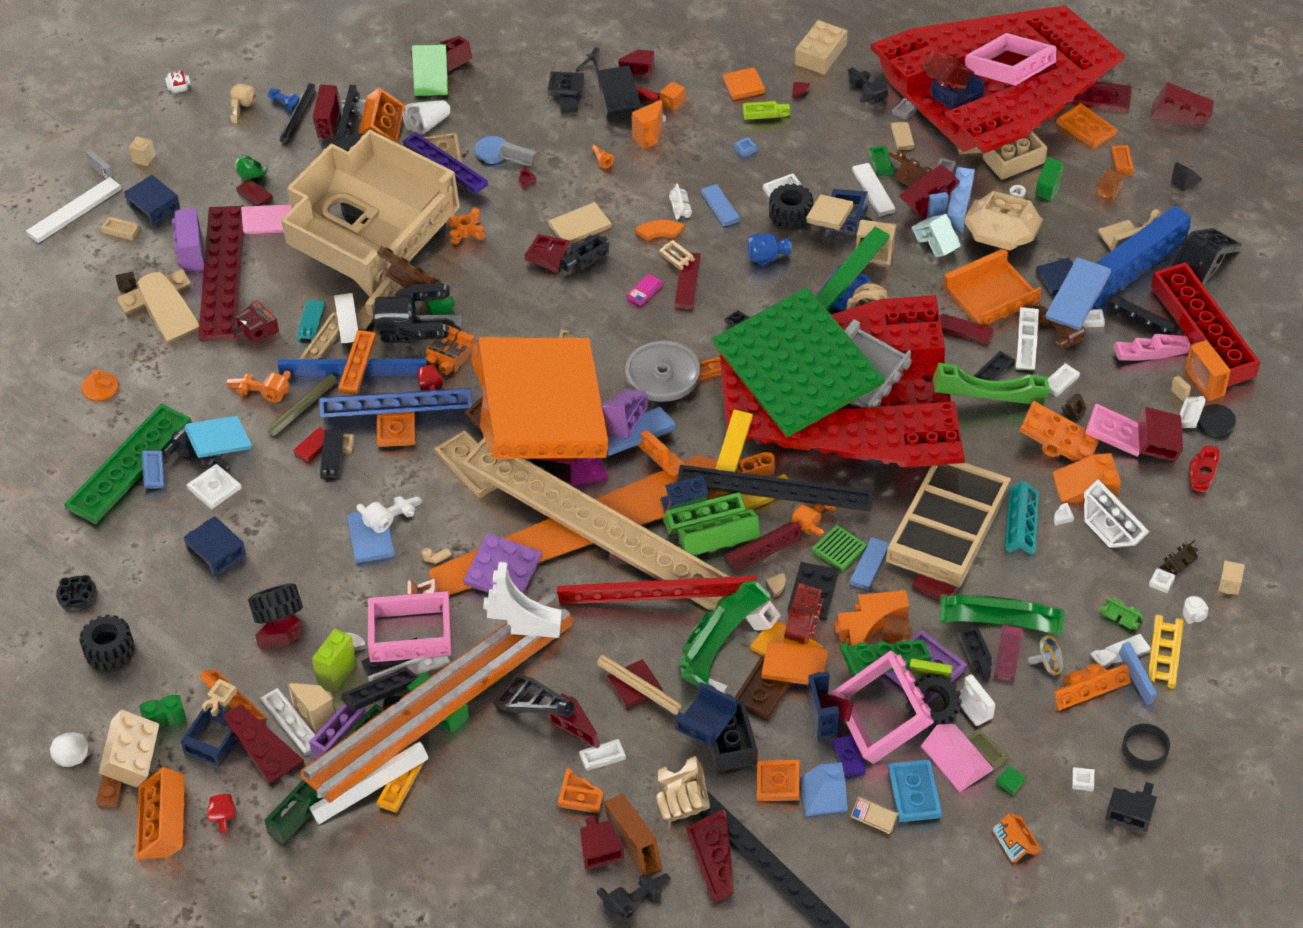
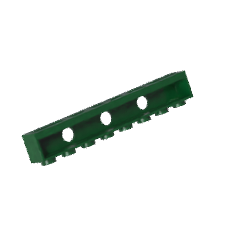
M375 703L338 743L385 709ZM302 780L264 820L267 834L284 844L312 815L309 807L324 799V797L318 798L317 791ZM297 801L283 816H281V812L284 809L288 808L290 802Z

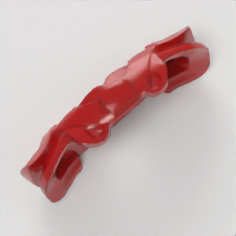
M1204 446L1200 453L1196 454L1195 458L1190 461L1191 487L1197 492L1207 491L1212 484L1220 459L1218 447ZM1204 467H1208L1212 470L1208 474H1203L1200 472V470Z

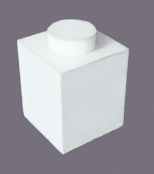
M766 601L745 618L753 629L758 631L771 629L781 615L771 601Z

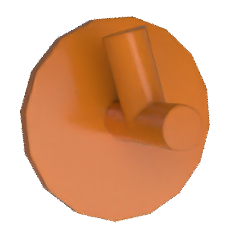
M95 369L91 375L84 379L81 390L83 395L89 400L103 401L109 399L117 392L119 382L113 374L100 372L98 369Z

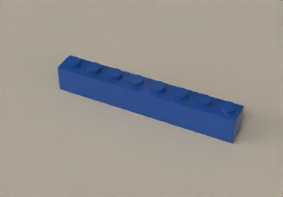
M471 388L319 398L321 417L470 408L473 405Z

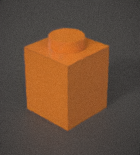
M671 81L660 91L662 106L675 111L686 100L685 87Z

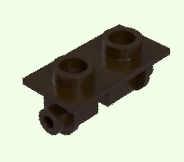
M1193 540L1189 544L1184 542L1176 548L1179 551L1178 553L1174 554L1171 552L1163 559L1165 563L1160 568L1166 566L1167 572L1176 575L1186 566L1184 562L1188 565L1198 558L1200 552L1196 547L1192 546L1196 541Z

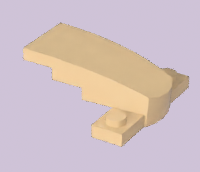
M183 269L164 276L161 272L147 274L137 282V289L117 297V301L125 315L146 307L150 318L153 319L158 331L161 332L167 344L199 330L196 318L178 293L191 287V283Z

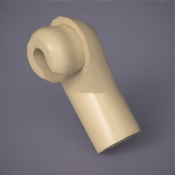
M424 548L421 551V555L425 562L437 564L451 557V552L448 548H445L437 553H433L430 548Z

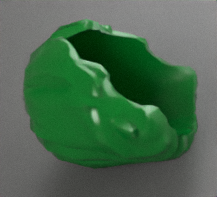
M243 154L235 161V170L242 179L248 180L267 174L268 168L262 167L260 162L255 161L250 156Z

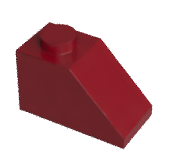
M638 49L619 59L618 66L629 65L632 75L652 77L655 64L654 51Z
M294 615L267 623L255 635L258 647L262 649L290 645L303 632L301 621Z

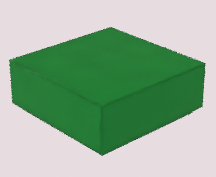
M1008 766L996 779V784L1014 795L1025 783L1026 777Z

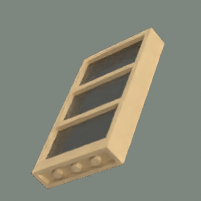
M968 463L931 466L887 548L886 562L960 588L1009 492L1011 478Z

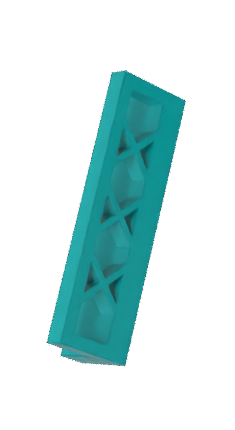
M1024 480L1009 488L1004 549L1010 553L1021 548L1032 555L1036 549L1039 491ZM1028 493H1030V494L1032 495V501H1031V499H1030Z

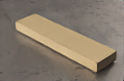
M332 312L299 359H323L340 336L336 312Z

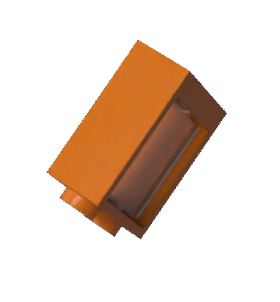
M1207 340L1194 343L1189 349L1185 372L1208 401L1224 396L1231 370Z

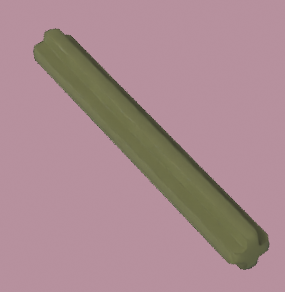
M329 374L268 426V433L272 436L278 434L337 382L336 376Z

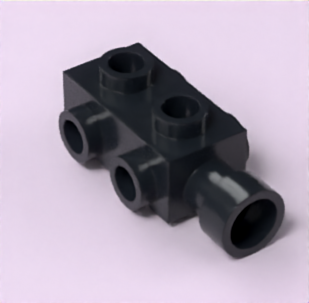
M599 234L587 236L583 243H576L571 247L570 256L560 259L561 267L564 271L568 272L575 265L581 270L590 266L595 261L609 254V240L607 237H601Z

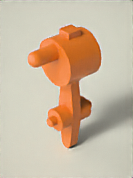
M285 371L283 375L270 373L264 382L255 381L252 374H245L242 379H228L226 385L237 388V392L241 396L247 395L249 391H260L266 400L277 403L290 390L288 380L291 373L290 371Z
M802 504L794 510L791 524L799 522L801 524V531L808 535L815 533L818 536H822L824 530L818 527L821 520L820 512L824 509L831 512L838 507L816 504L813 508Z

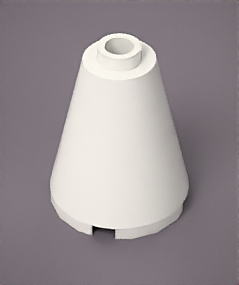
M444 100L410 103L404 107L406 109L402 116L407 130L422 136L449 116L450 106Z

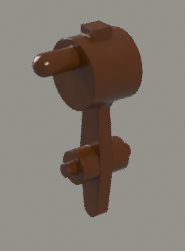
M1041 305L1035 307V309H1039V324L1043 326L1051 324L1056 328V336L1058 338L1055 342L1056 347L1064 346L1068 348L1082 342L1085 338L1083 326L1079 331L1048 320L1045 317L1048 309Z

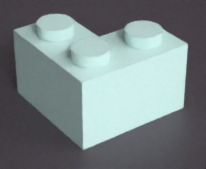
M946 214L928 217L912 226L918 242L928 241L935 257L944 256L961 246L959 238L955 234L951 221Z

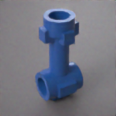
M271 88L268 92L270 100L284 102V106L288 110H292L299 100L296 94L292 93L288 97L281 94L279 89Z

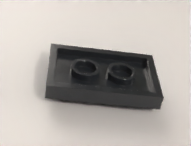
M800 562L787 613L802 614L800 616L813 617L818 598L814 618L827 621L839 576V569ZM802 585L799 587V590H805L808 592V595L813 594L816 596L815 604L810 611L808 607L797 612L799 609L795 607V613H792L798 586ZM801 596L800 602L805 603V598H802Z

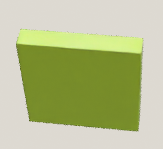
M911 659L910 672L915 678H921L925 675L929 676L932 673H935V676L942 674L944 679L947 677L951 679L952 665Z

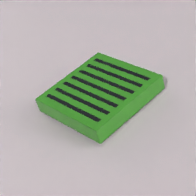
M836 525L812 547V553L836 569H839L840 572H843L865 551L867 544Z

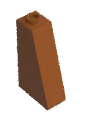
M622 793L604 801L607 818L640 874L643 876L651 875L662 870L657 838L625 795Z

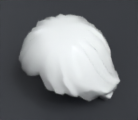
M75 732L64 733L52 741L50 756L59 766L72 767L81 764L87 756L91 755V748L84 735Z

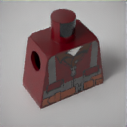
M256 300L236 316L238 327L232 330L237 340L246 336L251 342H256L279 332L277 318Z

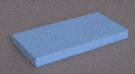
M1077 257L1045 315L1046 319L1080 331L1111 274V268Z
M661 407L647 411L643 414L629 438L608 437L607 455L610 456L641 444V432L648 430L655 437H659L676 430V423Z

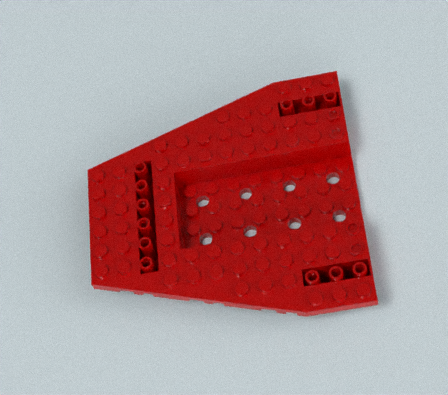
M1065 5L916 27L871 44V50L880 58V63L890 85L904 98L906 97L918 111L961 151L965 152L977 147L984 154L1028 137L1034 128L1038 129L1044 120L1052 118L1065 107L1067 102L1071 103L1077 94L1081 95L1095 84L1099 77L1105 76L1109 69H1114L1125 58L1124 53ZM1005 33L1056 46V62L1017 85L974 74L985 83L984 96L952 110L931 96L932 81L938 80L944 84L957 78L960 75V68H965V56ZM1005 51L991 60L1014 66L1029 56ZM935 52L949 55L945 63H942L940 69H935L930 65L933 64L932 55L934 56Z
M936 295L880 299L832 314L831 316L844 331L855 319L860 322V329L903 354L910 350L912 362L907 370L904 369L902 371L899 381L892 384L889 394L883 396L879 407L856 408L851 404H847L788 438L785 437L720 354L726 430H728L734 410L750 413L753 415L746 437L748 441L750 439L762 440V443L766 444L775 442L783 448L807 451L816 449L822 450L824 454L834 452L842 457L869 461V459L881 460L883 464H890V462L899 463L901 467L965 463L955 402H951L950 394L934 392L933 376L938 364H945V343Z

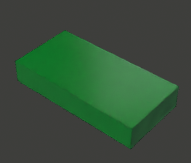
M886 146L869 148V155L876 176L893 174L894 169Z

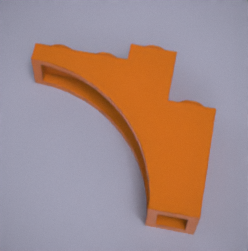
M906 590L858 595V602L854 603L855 612L837 613V622H834L833 626L834 633L839 636V641H845L848 645L866 642L867 645L872 636L884 626L897 620L908 618L909 603Z

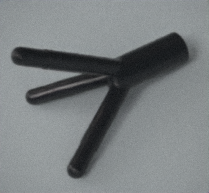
M595 47L591 54H586L589 58L575 70L579 71L588 62L593 61L595 70L598 71L596 57L600 49Z

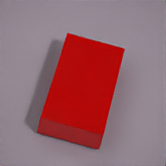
M318 427L294 449V454L309 463L323 450L325 430Z

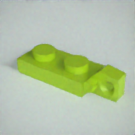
M776 101L743 103L744 120L790 116V104H778Z

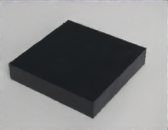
M551 72L547 90L548 96L581 97L584 73Z

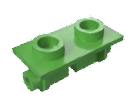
M1105 598L1107 606L1103 605L1100 609L1103 616L1116 622L1120 615L1122 618L1119 624L1130 630L1138 629L1140 625L1138 620L1143 622V617L1138 609L1134 607L1129 609L1123 606V602L1116 598Z

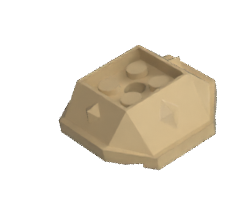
M992 191L982 199L974 201L965 216L964 222L973 233L972 236L975 241L1012 250L1017 248V245H1023L1034 240L1042 225L1043 218L1038 215L1031 201Z

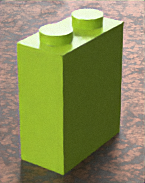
M335 628L312 657L317 685H321L324 690L333 694L338 691L357 665L352 636Z

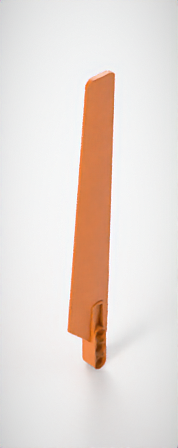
M762 452L739 460L736 472L770 477L774 474L775 457L770 452ZM698 455L683 462L688 466L715 469L718 460ZM662 470L595 500L642 526L664 517L665 514L660 498L668 496L665 485L677 482L678 477L674 479L665 470ZM708 490L709 494L706 501L724 496L730 492ZM551 518L504 537L506 540L541 551L542 557L539 563L593 544V542ZM479 548L430 570V580L435 579L438 582L439 592L448 591L449 596L472 588L464 585L463 580Z

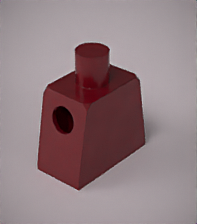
M595 815L587 817L585 819L587 826L580 829L584 868L588 869L624 859L623 844L609 821L599 823Z

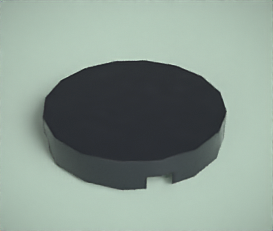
M1219 404L1204 406L1198 420L1199 428H1202L1207 435L1214 437L1226 436L1227 433H1231L1234 430L1236 424V417L1232 410Z

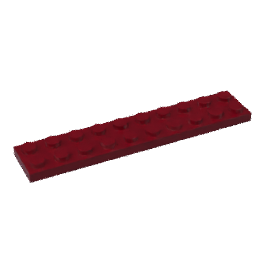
M244 205L209 207L198 332L199 341L236 339L232 330L237 328L236 316L238 315L243 244L241 207H244Z

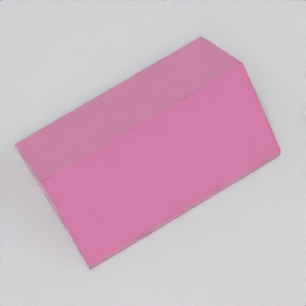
M291 205L241 207L243 234L284 232L281 220L284 215L292 210Z
M937 724L921 745L923 751L959 793L993 771V767L955 724Z

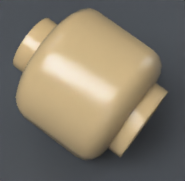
M238 83L231 88L230 98L238 99L240 106L249 107L255 102L256 93L252 86Z

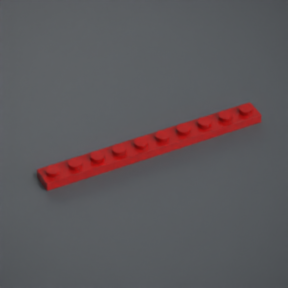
M757 576L561 585L557 586V595L560 605L723 597L735 593L739 585L744 582H758Z

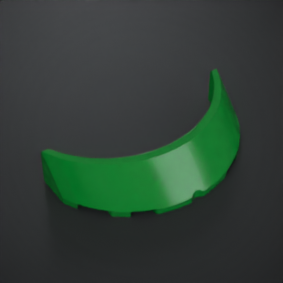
M757 581L744 582L739 585L735 593L722 597L717 602V607L713 611L707 612L695 626L682 649L685 652L684 656L679 659L678 666L681 667L680 676L684 680L699 687L700 682L709 685V671L723 642L747 615L771 598V595Z
M955 594V596L940 595L939 622L969 621L995 623L1062 635L1065 612L1058 607H1048L1041 603L1025 602L1012 598Z

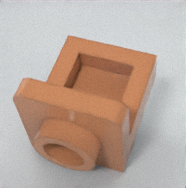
M435 579L418 585L413 580L407 581V595L439 592L438 582Z

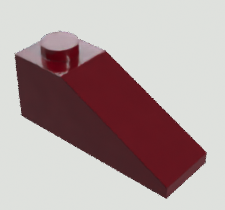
M562 693V697L574 703V713L571 717L548 714L549 722L598 749L600 743L597 732L579 702L574 697H569Z

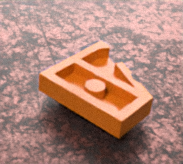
M567 768L558 799V807L600 814L604 791L596 786H592L586 779H580L573 774L571 769Z

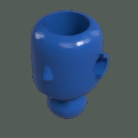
M767 232L764 234L756 233L748 238V257L753 263L767 265L769 262L775 261L778 254H791L790 239L785 238L777 241L774 234H767Z

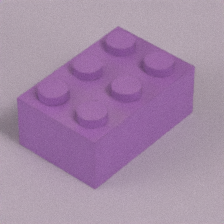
M196 208L175 211V218H172L173 228L176 229V231H173L175 242L177 241V243H174L175 253L179 254L177 256L178 266H182L185 273L204 271L202 233Z

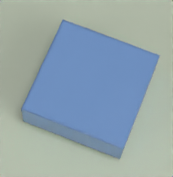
M749 137L734 143V148L742 157L758 151L757 145Z

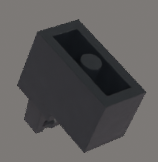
M1146 782L1143 792L1136 790V793L1114 787L1105 819L1147 832L1157 800V796L1151 795L1154 784Z

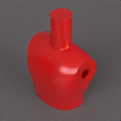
M435 365L423 366L417 370L420 391L436 390V388L443 386L441 374Z
M220 794L209 798L208 820L209 822L219 823L220 834L228 833L227 820L237 816L231 794Z

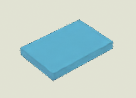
M238 416L188 423L184 427L198 458L248 450L252 446Z

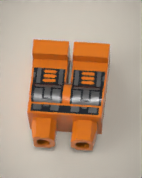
M448 326L449 336L443 339H436L427 347V365H438L439 371L445 375H448L451 371L457 372L459 367L472 354V346L475 344L474 335L463 331L459 332L458 329Z

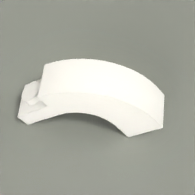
M353 294L334 295L341 343L354 342L358 326Z

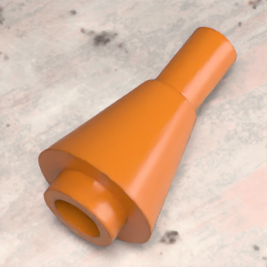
M597 145L592 146L591 149L596 154L601 168H608L614 163L613 154L600 149Z

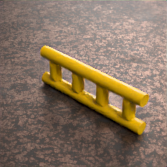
M1155 616L1147 674L1153 685L1155 684V679L1168 681L1167 687L1170 689L1176 687L1183 630L1182 619L1178 618L1175 620V624L1163 622V616ZM1161 631L1174 632L1173 640L1162 639ZM1159 647L1172 648L1171 657L1158 655ZM1157 663L1170 665L1169 673L1156 671Z

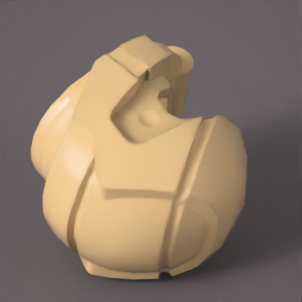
M863 284L855 290L853 298L848 299L846 309L848 310L880 299H888L887 290L878 284Z

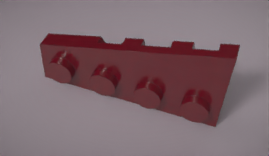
M242 704L223 714V719L268 785L304 763L305 760Z
M722 809L685 827L709 893L715 903L734 894L727 814Z

